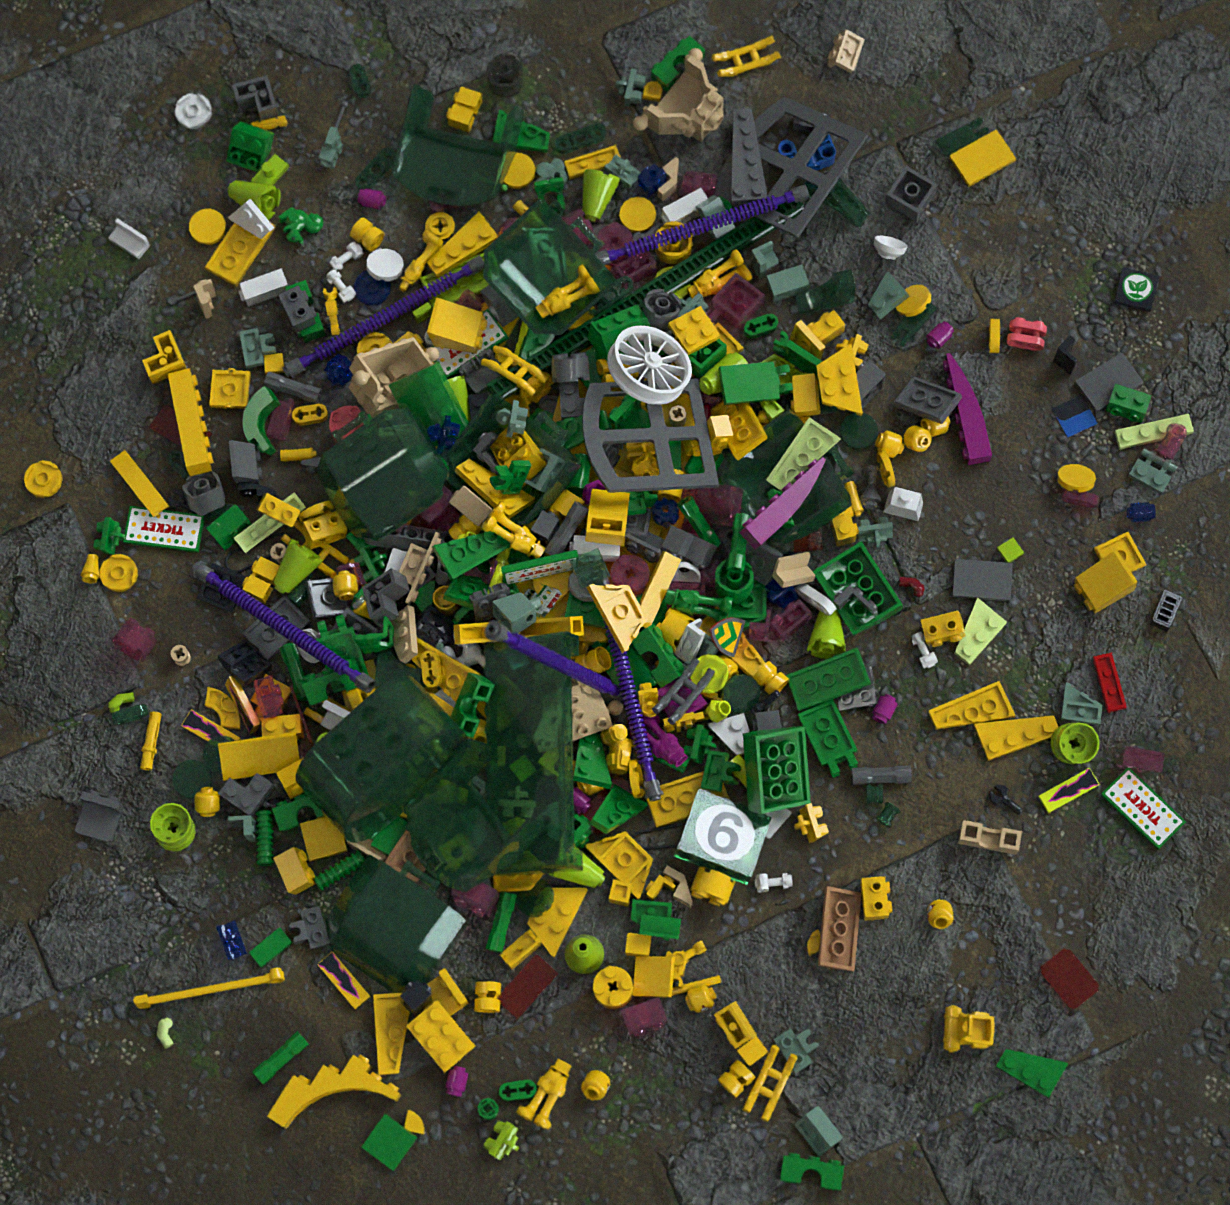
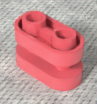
M1020 317L1010 321L1009 330L1013 333L1007 336L1006 343L1009 346L1033 351L1044 349L1045 340L1040 337L1046 336L1047 326L1043 322L1025 321L1024 318Z

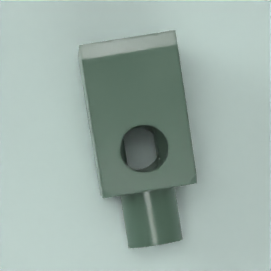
M516 593L492 601L493 616L504 627L508 628L507 631L519 633L536 622V610L541 608L542 604L538 597L528 600L523 593Z

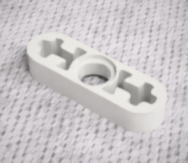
M806 583L795 587V591L802 599L826 615L830 616L837 609L831 600Z

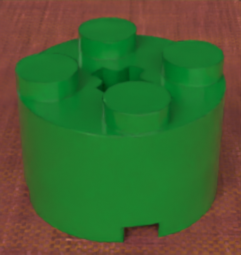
M727 559L722 561L716 569L715 591L721 598L730 596L733 598L732 602L734 604H739L752 593L754 573L747 561H745L742 573L729 572L726 569Z

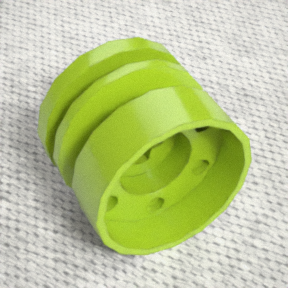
M1079 722L1063 724L1055 729L1050 742L1051 750L1055 757L1061 762L1068 764L1089 762L1096 756L1100 744L1098 734L1094 728ZM1070 740L1075 744L1074 747L1069 743Z
M175 803L164 804L158 807L152 814L150 829L158 844L165 850L181 851L192 843L196 834L195 824L187 809ZM173 827H176V832H175V833L172 832V831H173V829H172Z

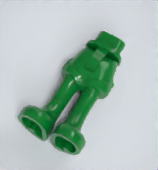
M667 589L663 603L671 605V608H675L688 616L693 614L709 616L715 619L717 623L727 618L733 598L730 596L722 598L702 596L695 590L676 589V591ZM699 604L711 605V606L718 607V608H720V609L710 608V607L702 606V605H699Z

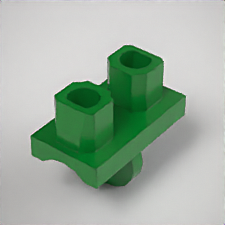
M105 517L104 521L97 522L96 529L98 533L102 534V538L94 540V549L108 555L115 554V548L119 545V541L125 540V534L120 533L121 527H119V522L113 521L111 517Z
M363 547L359 549L360 554L354 558V561L359 568L367 565L369 570L362 573V577L366 583H369L383 574L381 569L386 568L384 562L387 560L386 554L380 555L378 550L372 553L371 549L366 550Z
M697 725V728H688L687 739L694 740L693 746L685 745L684 753L698 764H702L703 757L708 755L709 750L716 749V744L712 743L713 736L708 735L709 730L705 729L703 725Z

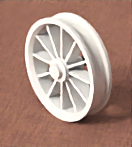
M649 326L627 328L619 334L608 352V368L614 381L624 392L639 401L655 405L670 403L679 397L690 381L692 367L686 351L673 337L659 329ZM639 341H644V348ZM651 344L660 348L657 353L652 352ZM663 350L668 356L661 358L658 354ZM674 362L676 366L669 365L667 363ZM623 364L631 365L632 367L624 368ZM639 372L636 379L630 375ZM647 378L648 386L640 383V381H644ZM655 382L661 390L655 389Z

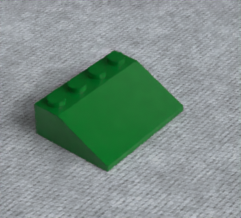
M439 361L388 385L407 424H417L419 444L431 442L435 447L440 446L472 430Z
M862 541L812 571L833 604L836 593L841 589L844 591L851 585L853 588L855 586L863 592V598L867 601L870 599L877 605L878 615L876 617L854 597L841 610L837 608L838 613L853 636L903 610V604Z
M805 726L743 733L748 810L764 814L811 804Z

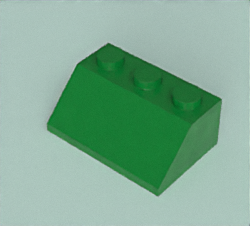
M634 305L592 322L588 339L607 361L608 352L622 331L633 326H651L642 309L638 305ZM639 341L644 348V341Z

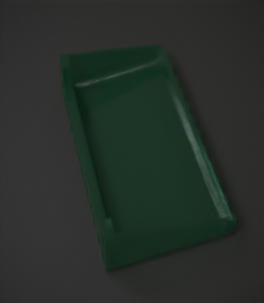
M568 631L526 637L570 660L571 656L579 655V636ZM502 641L488 643L484 648V657L486 658L484 675L495 686L484 707L486 715V725L484 728L486 734L485 753L487 754V763L485 764L487 802L485 809L487 812L486 831L488 841L486 842V850L488 852V860L486 862V869L490 875L496 877L583 871V851L574 849L572 679L510 648L507 643Z

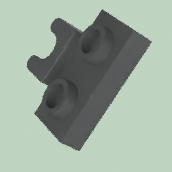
M319 906L300 911L302 920L288 925L290 931L297 930L300 933L299 936L293 938V945L308 941L310 950L330 945Z

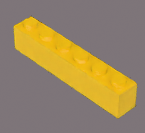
M190 368L168 373L185 465L189 476L212 471L211 464L214 461L212 453H208V448L211 446L208 436L205 437L204 433L207 432V426L201 418L204 416L202 405L199 406L198 401H201L199 390L195 389V386L198 385L196 375H192Z

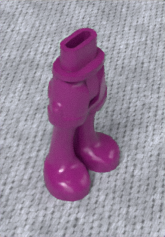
M643 715L641 719H644L645 727L648 730H652L659 737V740H656L647 731L645 732L648 735L645 738L649 739L647 743H650L653 754L657 758H662L669 764L679 767L687 760L688 756L679 745L678 738L671 733L667 734L660 728V718L658 715L653 717ZM630 730V733H629V738H630L631 740H632V736H635V735H631V731H634V730Z

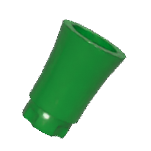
M579 453L573 455L564 485L565 490L572 492L578 497H582L584 486L589 484L591 462L587 454Z

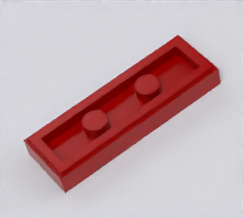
M1112 652L1093 656L1092 660L1107 713L1126 709L1127 706Z

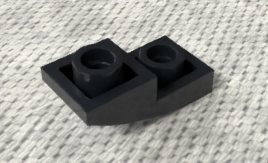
M238 483L240 496L254 497V495H257L259 502L264 493L278 498L276 491L266 486L254 483Z

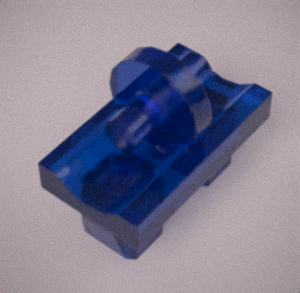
M445 415L442 428H440L439 424L428 427L427 435L430 437V440L434 442L437 439L438 447L436 453L442 454L443 449L454 450L456 438L448 437V435L458 437L460 424L451 422V416Z
M235 920L216 927L228 961L247 954Z

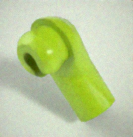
M134 693L117 694L108 703L110 713H118L120 710L119 706L122 703L134 702Z

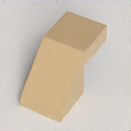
M677 157L662 168V176L668 181L658 189V198L662 202L677 191L679 159Z
M666 866L663 876L667 875L679 884L673 899L691 908L692 898L685 875Z

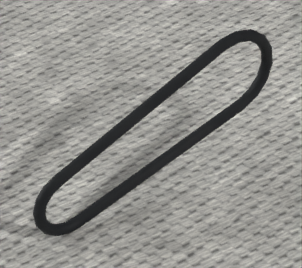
M280 532L272 536L266 537L261 542L267 541L269 539L284 534L288 535L290 538L291 536L286 532ZM241 548L232 550L227 554L224 561L226 568L230 569L227 563L229 556L242 550ZM268 555V556H266V557H264V558H265V559H268V558L271 557V555ZM253 563L250 564V565H248V566H246L245 568H243V569H241V570H237V571H236V570H233V571L238 572V573L243 572V571H245V570L251 568L252 565H253Z
M691 821L637 831L632 835V838L634 839L637 834L689 825ZM686 844L642 848L644 850L686 847Z

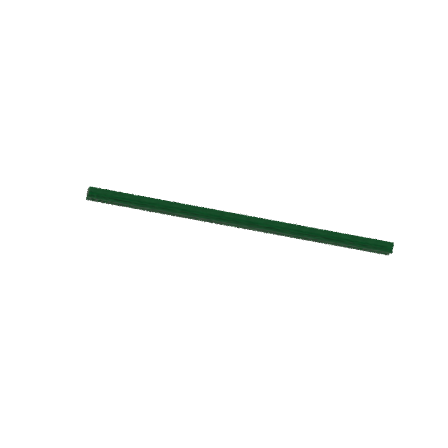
M795 201L788 204L785 202L777 206L778 209L775 211L793 219L802 212L804 204L802 202L795 203ZM752 217L530 356L525 361L539 368L541 372L548 373L551 371L550 359H552V355L568 353V357H571L570 354L579 353L592 345L588 339L592 322L634 305H638L642 309L644 299L651 290L664 289V292L669 294L670 292H677L699 278L707 269L712 270L728 260L732 251L736 249L739 252L777 228ZM782 218L778 220V223L782 225L786 222V220ZM516 365L508 371L516 374L521 367ZM527 372L522 379L527 381L533 375ZM502 375L486 384L488 392L498 404L521 390L515 383Z

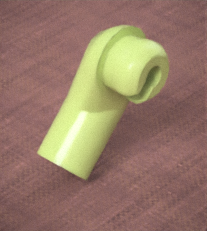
M170 1018L161 1019L158 1022L156 1033L165 1049L174 1044L168 1035V1029L173 1025Z

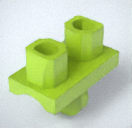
M497 1121L494 1131L499 1136L496 1141L488 1138L484 1143V1147L489 1151L490 1155L501 1161L503 1155H509L512 1149L518 1151L519 1147L515 1145L518 1139L515 1136L518 1128L508 1121L506 1123Z

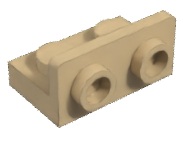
M848 30L840 34L838 33L834 38V47L829 53L827 66L833 67L836 65L850 73L853 72L864 39Z
M211 279L201 280L194 285V290L204 316L207 319L213 316L211 310L214 307L211 298L215 297L216 294Z

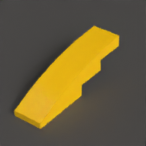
M125 450L110 460L114 468L153 517L169 507Z

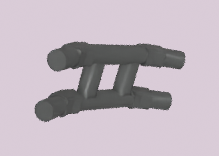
M695 657L692 658L689 665L682 672V675L666 695L652 708L653 712L658 714L668 706L671 700L680 705L674 714L668 718V722L671 725L684 716L699 694L707 687L715 673L713 669L708 668L698 682V685L689 680L700 662ZM683 685L692 691L686 700L676 694Z

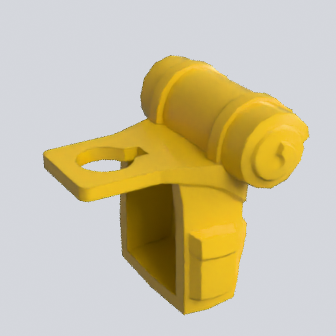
M615 724L608 729L602 730L600 737L603 744L609 745V754L606 755L609 772L622 775L628 772L631 749L636 745L633 744L634 740L626 738V727L622 724Z
M954 1005L945 1008L943 1049L949 1052H956L960 1050V1045H970L974 1049H986L993 1045V1016L979 1011L965 1014L962 1013L961 1008Z

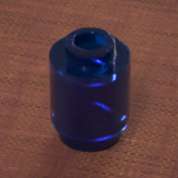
M1149 502L1130 503V507H1127L1126 510L1127 518L1131 519V522L1151 521V519L1156 517L1155 505Z

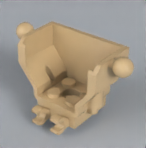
M693 48L685 56V72L656 107L652 104L648 107L645 106L643 108V115L637 116L634 119L633 126L636 130L642 131L649 127L659 135L683 134L689 138L693 136L700 142L703 141L710 131L718 130L724 118L723 97L717 93L718 89L708 81L704 64L701 62L703 54L700 49Z
M413 337L402 339L394 344L389 343L379 349L374 348L366 353L361 352L354 357V361L349 367L353 374L349 389L366 413L371 414L372 418H376L382 428L389 425L387 422L392 419L396 423L403 421L401 418L403 414L388 385L433 364L432 362L439 358V351L435 347H429L424 352Z
M540 663L535 665L537 673L532 675L535 685L531 692L530 703L525 711L532 734L521 733L518 735L516 742L519 747L528 748L535 741L539 753L613 726L609 714L619 715L623 711V704L618 700H612L606 707L599 691L553 668L545 670L543 664Z

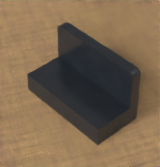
M1071 335L1058 347L1053 360L1069 375L1073 373L1077 363V359L1070 354L1076 340Z

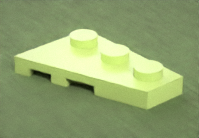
M977 598L964 629L966 636L961 637L962 640L959 641L954 654L970 666L1007 622Z

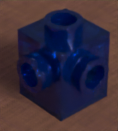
M656 164L647 166L637 176L638 184L648 196H651L653 193L658 192V189L666 183L667 174L662 167L658 168Z
M337 354L328 361L323 371L328 375L327 379L331 383H338L344 386L352 378L353 374L349 369L352 362L346 356Z
M663 497L661 501L657 500L652 506L653 521L666 529L671 524L674 525L680 517L678 504L672 499L668 500Z
M775 579L765 586L767 599L772 604L776 603L783 609L798 598L794 586L782 588Z

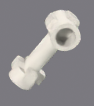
M356 242L350 243L346 247L348 251L339 258L336 256L331 258L329 262L334 270H341L343 268L342 264L353 257L357 260L362 257L364 253L361 246L356 244Z
M336 270L330 271L326 276L330 284L334 283L339 289L340 293H338V296L343 303L354 299L356 295L354 289L343 284L339 279L342 277L339 272H336Z
M918 632L912 635L913 645H918L923 656L919 658L923 668L928 667L929 669L935 666L938 660L934 652L929 653L924 642L925 637L923 633Z
M787 873L782 874V878L768 879L767 874L756 875L755 888H757V892H767L770 886L783 885L784 889L792 887V876L787 875Z

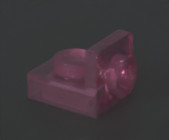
M717 559L709 564L708 567L698 569L701 577L700 582L703 586L707 585L709 589L715 585L716 569L720 564Z

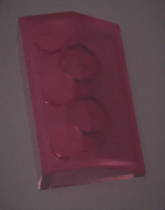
M721 484L716 488L683 489L681 499L686 496H692L709 525L732 527L734 515L740 513L743 489Z

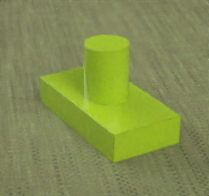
M274 154L268 162L262 165V169L254 176L251 182L274 185L287 171L289 165Z

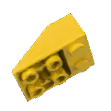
M506 428L490 448L498 464L507 465L508 468L512 460H529L532 466L526 479L530 481L547 465V461L525 430L524 434L513 432L511 438L506 437Z
M591 490L585 542L624 546L630 493H608L607 490Z

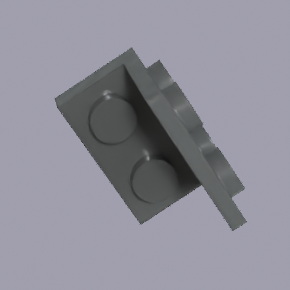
M650 532L647 534L646 541H642L628 533L625 535V547L632 554L637 555L638 553L644 556V559L650 563H658L662 552L667 551L666 548L662 547L664 539Z

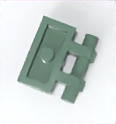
M1144 448L1140 455L1146 457V461L1143 462L1137 459L1128 477L1162 495L1171 479V476L1165 474L1166 471L1169 470L1174 473L1178 466L1172 464L1171 460H1165L1156 455L1157 453L1153 450L1150 452ZM1153 461L1162 466V468L1158 470L1150 464Z

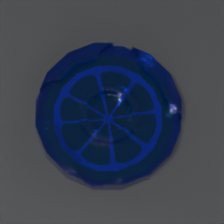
M366 270L357 276L354 282V291L356 292V297L363 304L376 306L388 299L391 293L390 281H385V279H374Z

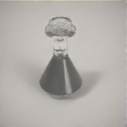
M871 465L865 470L869 474L868 486L859 500L863 508L877 509V506L882 501L876 488V475L880 474L881 471L878 466Z

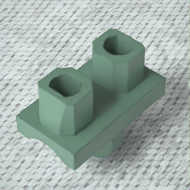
M631 68L628 83L626 77H622L621 81H616L615 88L619 90V95L622 96L626 92L624 100L625 106L630 107L631 103L641 104L642 92L634 91V88H644L646 76L637 74V69Z
M615 155L604 167L609 174L620 178L619 181L628 189L642 176L641 172L630 165L629 160H623L618 155Z
M700 293L693 299L689 297L686 301L680 298L681 309L679 317L699 306L702 307L706 314L710 311L703 295Z
M513 400L511 411L504 408L496 413V420L501 425L508 424L506 437L512 438L513 432L524 434L526 427L525 421L528 409L518 407L519 401Z
M887 517L878 518L877 524L870 525V520H860L858 527L859 542H875L877 548L880 547L881 541L893 538V524L888 521Z

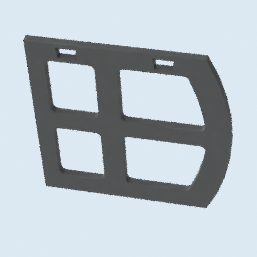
M782 97L754 121L757 140L785 114L815 126V128L794 158H788L758 144L761 160L784 171L767 196L770 198V195H774L776 198L784 195L798 178L817 186L818 189L796 219L789 218L775 211L774 207L773 211H770L768 208L767 213L764 211V214H761L759 211V215L756 216L755 214L754 217L798 238L861 148L868 135L789 98ZM832 134L848 141L849 144L828 174L820 173L806 166L826 135ZM732 151L722 168L715 191V196H722L730 203ZM743 204L732 205V207H737V208H738V206L741 205L742 208H743ZM780 218L786 220L785 225L778 223V220Z
M690 379L681 393L689 395L694 426L667 427L664 421L662 405L646 403L650 428L619 430L599 429L600 407L604 397L626 396L627 393L622 389L621 391H611V388H620L616 382L590 383L583 408V439L591 465L608 493L719 487L698 379ZM640 381V383L648 386V381ZM655 382V389L661 390ZM696 440L699 445L704 473L675 474L669 441ZM652 442L659 471L657 476L618 477L610 465L602 446L603 444Z

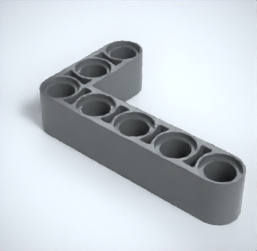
M379 520L368 521L364 533V541L369 545L396 548L408 551L411 543L428 550L435 532L440 533L441 544L454 539L447 531ZM438 559L435 580L439 585L447 586L451 584L452 580H450Z

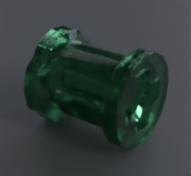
M885 802V808L875 819L882 825L890 828L894 817L901 811L895 805Z

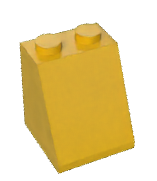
M436 298L427 334L435 347L477 354L478 348L482 347V333L487 328V320L483 312Z
M1117 550L1075 577L1074 581L1075 590L1079 595L1082 593L1085 598L1084 603L1089 611L1092 610L1094 614L1132 593L1137 585L1136 578Z

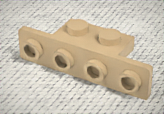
M435 532L428 550L411 543L400 567L399 573L406 576L407 583L412 586L405 601L407 605H410L411 601H416L419 594L416 591L418 585L424 583L427 575L424 573L427 566L430 567L433 562L434 556H432L434 550L432 546L441 544L442 539L439 538L440 533Z

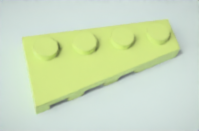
M809 417L766 481L779 490L789 482L792 484L795 481V476L802 470L804 472L808 470L807 466L814 459L819 460L841 438Z

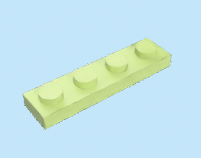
M1185 414L1115 430L1114 433L1119 450L1162 441L1167 435L1169 425L1171 426L1166 439L1193 434L1194 430L1190 416Z
M295 492L283 500L285 503L301 511L306 508ZM263 515L236 535L234 540L243 552L246 553L283 524Z

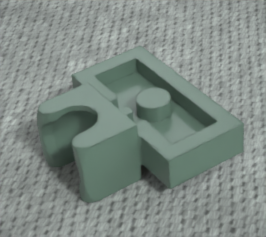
M330 126L325 140L326 147H322L319 159L321 160V166L334 169L338 154L342 152L343 144L341 143L338 129Z
M258 328L239 332L246 369L264 365V355L277 354L274 346H268V344L275 341L272 333L259 335Z
M790 1028L774 1039L787 1060L790 1054H795L798 1057L793 1067L795 1073L813 1063L808 1054L820 1046L816 1042L810 1045L806 1042V1038L811 1034L810 1029L796 1036Z

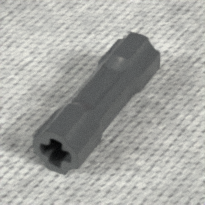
M268 372L264 381V386L302 398L314 404L319 403L322 395V389L285 378L273 372Z
M576 501L573 503L555 536L552 537L547 545L546 553L549 555L563 553L568 541L589 511L587 507Z
M911 765L885 768H852V785L912 782Z

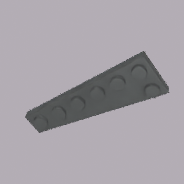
M752 108L734 109L732 123L731 205L747 204L749 202L752 204V201H755L757 204L758 199L761 201V198H765L766 200L767 190Z

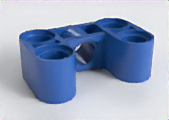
M829 134L826 135L824 141L819 145L806 166L817 171L833 165L836 150ZM783 140L778 146V153L788 158H794L797 154L795 145L789 140ZM789 150L790 153H783L782 151ZM830 154L831 157H824L823 155Z

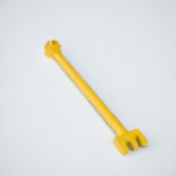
M272 968L270 973L263 976L150 997L145 994L134 997L133 1002L138 1009L150 1008L151 1004L264 983H280L285 980L281 968Z

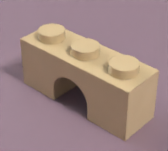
M963 820L958 844L1016 855L1019 851L1022 831L1007 828L999 830L984 827L981 823Z

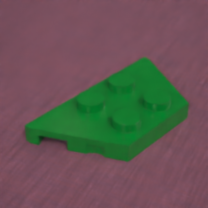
M754 580L752 593L747 599L739 604L732 602L727 617L745 620L743 631L766 622V586L757 580Z

